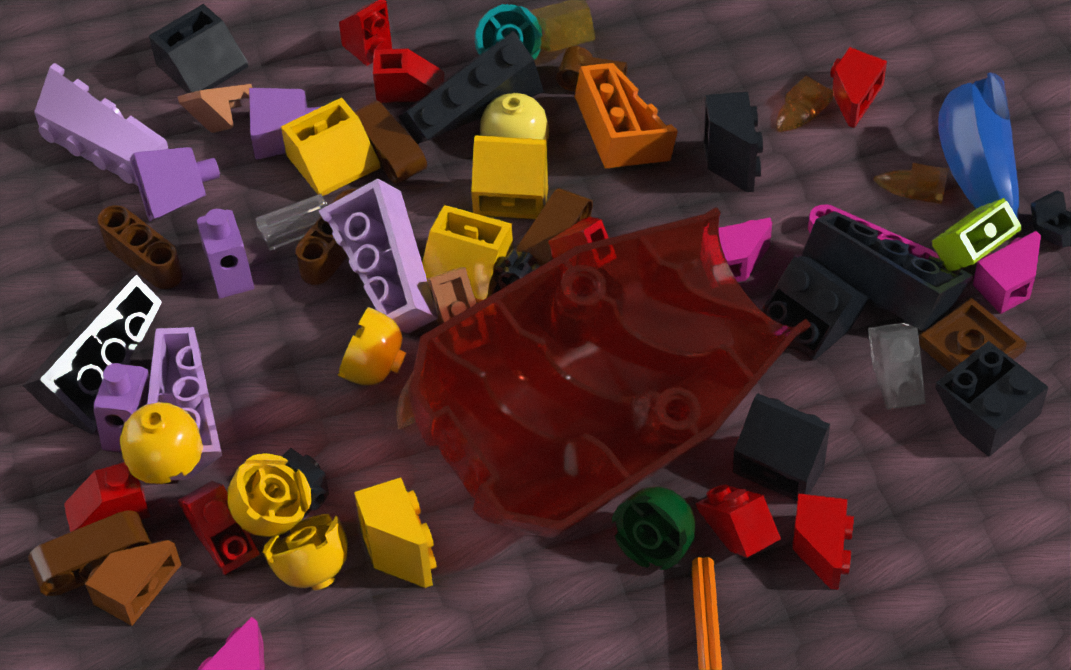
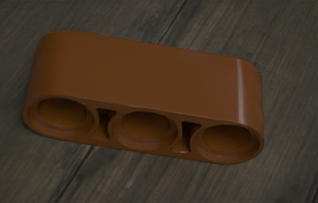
M376 100L354 111L359 117L381 166L380 169L393 184H398L427 169V161L419 145L379 101Z
M557 188L553 192L516 252L530 253L536 259L537 264L541 265V269L537 273L538 276L548 280L553 277L558 269V265L552 257L548 241L582 219L590 217L593 209V200L561 188Z
M348 189L341 192L332 203L357 189ZM320 216L296 246L300 276L304 282L312 285L326 282L348 256L343 247L336 242L332 235V228L328 222L323 220L322 216Z
M108 206L98 214L97 220L102 238L110 252L159 289H170L181 282L183 273L176 247L123 206Z
M123 511L35 547L30 552L28 561L40 592L45 596H57L85 585L91 571L97 565L102 564L110 553L152 543L139 514L135 511Z

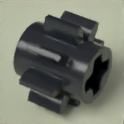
M513 249L507 257L502 256L495 266V269L500 272L495 281L499 282L501 289L510 295L520 294L522 297H525L529 289L535 291L541 281V278L537 275L541 265L537 264L536 259L527 252H516Z

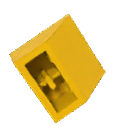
M342 97L281 126L287 157L319 197L325 196L381 168L359 117Z
M475 135L471 187L473 213L482 216L536 219L546 204L548 193L546 140Z
M444 205L429 231L422 261L426 278L459 267H465L476 302L486 305L498 283L495 279L500 272L495 269V266L502 256L507 257L511 250H513L512 224Z
M400 477L354 492L362 537L374 568L424 588L433 586L431 569L437 568L431 549L434 543L427 523L421 524L418 514H421V510L414 490L407 492Z

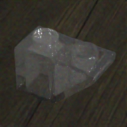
M907 323L868 328L872 366L886 408L894 409L926 404L918 328Z

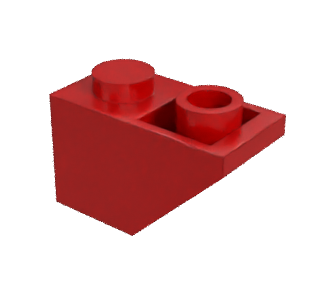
M376 0L339 21L342 46L366 66L373 63L374 50L392 49L386 0Z
M408 48L374 50L373 80L376 100L380 103L418 101L445 81L443 70Z
M594 217L582 219L548 241L552 257L557 263L561 275L596 266L615 253L602 219Z
M210 481L177 500L194 533L223 574L226 575L260 555L249 532L242 529L233 519L228 508V493L223 484Z
M724 484L712 488L706 493L707 498L695 503L698 511L732 553L749 557L781 540L764 495Z
M798 494L792 549L830 589L838 590L841 574L849 575L851 550H844V539L852 540L854 516L846 515L847 499Z

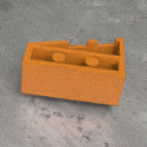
M614 63L580 66L575 99L604 168L671 161L678 130L672 124L666 125L657 116L658 109L652 103L647 105L637 95L639 89Z

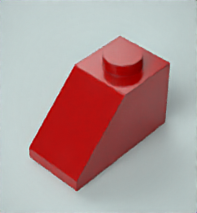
M849 47L842 59L837 58L831 68L830 77L834 78L832 94L848 126L855 128L884 85L887 61Z
M124 462L95 470L64 503L70 532L123 511H135L139 514L141 520L150 517L141 480L135 478L130 473L128 466Z

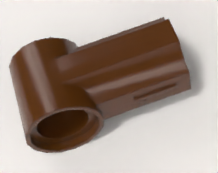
M572 46L564 52L556 80L565 90L576 91L580 66L614 63L626 76L627 62L596 58L587 49L580 46Z

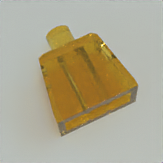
M568 0L530 11L537 18L545 32L541 37V49L557 51L595 40L591 12L585 0Z

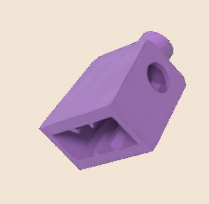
M249 88L250 133L255 159L286 153L281 126L320 108H307L305 91L302 89Z
M191 147L141 151L133 153L129 158L149 222L158 220L200 200L206 195L203 182L220 178L215 158L196 162Z
M223 209L210 210L206 216L197 219V225L219 299L253 290L254 284L244 244L233 211ZM232 255L235 265L229 268L222 267L221 259Z
M112 363L105 368L93 409L102 450L121 452L120 436L125 422L134 411L147 405L150 374L146 368Z

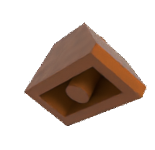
M166 540L110 553L102 564L97 565L91 571L88 581L85 583L93 605L133 626L181 566L175 543Z

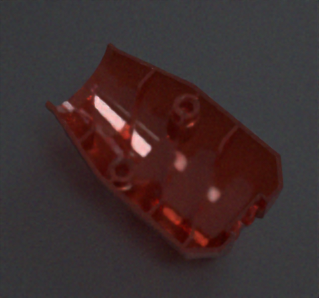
M717 207L702 215L575 246L420 336L409 388L412 412L426 446L439 445V450L445 461L452 467L468 493L475 498L473 511L478 516L492 524L549 539L557 537L713 437L794 338L811 326L807 319L795 327L777 323L765 315L746 295L734 277L721 246L719 237V217L721 212Z

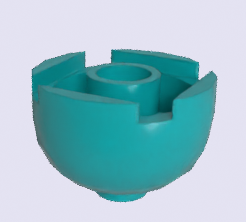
M501 4L487 11L479 20L474 34L475 48L478 54H481L499 39L514 31L535 60L541 50L542 28L537 18L527 8L516 5Z

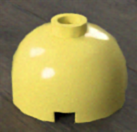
M503 94L494 98L484 109L480 121V136L545 139L547 145L549 126L545 110L534 98L526 94Z

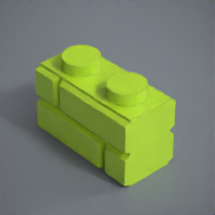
M1002 198L971 212L933 239L932 246L939 258L944 261L943 265L946 270L952 272L975 264L1021 230V224L1008 201Z

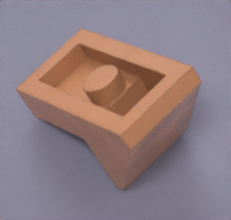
M245 84L199 90L178 96V101L207 130L215 133L233 128L234 124L230 109L242 107L241 100L249 99V88H252V85Z
M459 267L427 278L437 308L438 319L436 320L451 350L487 339L466 268Z

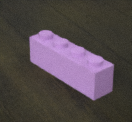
M53 63L49 68L34 112L41 136L50 143L55 142L63 146L74 156H82L93 162L99 169H106L118 175L124 182L137 185L129 158L136 152L168 149L167 141L134 117L129 116L127 119H124L114 103L106 98L100 102L87 92L89 90L88 85L79 79L71 82L63 76L64 69Z
M376 179L319 210L323 220L328 222L332 228V235L336 242L343 247L350 259L348 262L353 271L359 274L365 284L363 288L377 311L393 319L400 328V331L407 334L438 319L400 190L380 179Z
M194 327L156 329L147 404L155 402L171 403L186 410L196 422L203 444L200 461L187 475L183 476L181 472L177 476L170 477L171 480L191 479L222 456L202 366L201 352Z

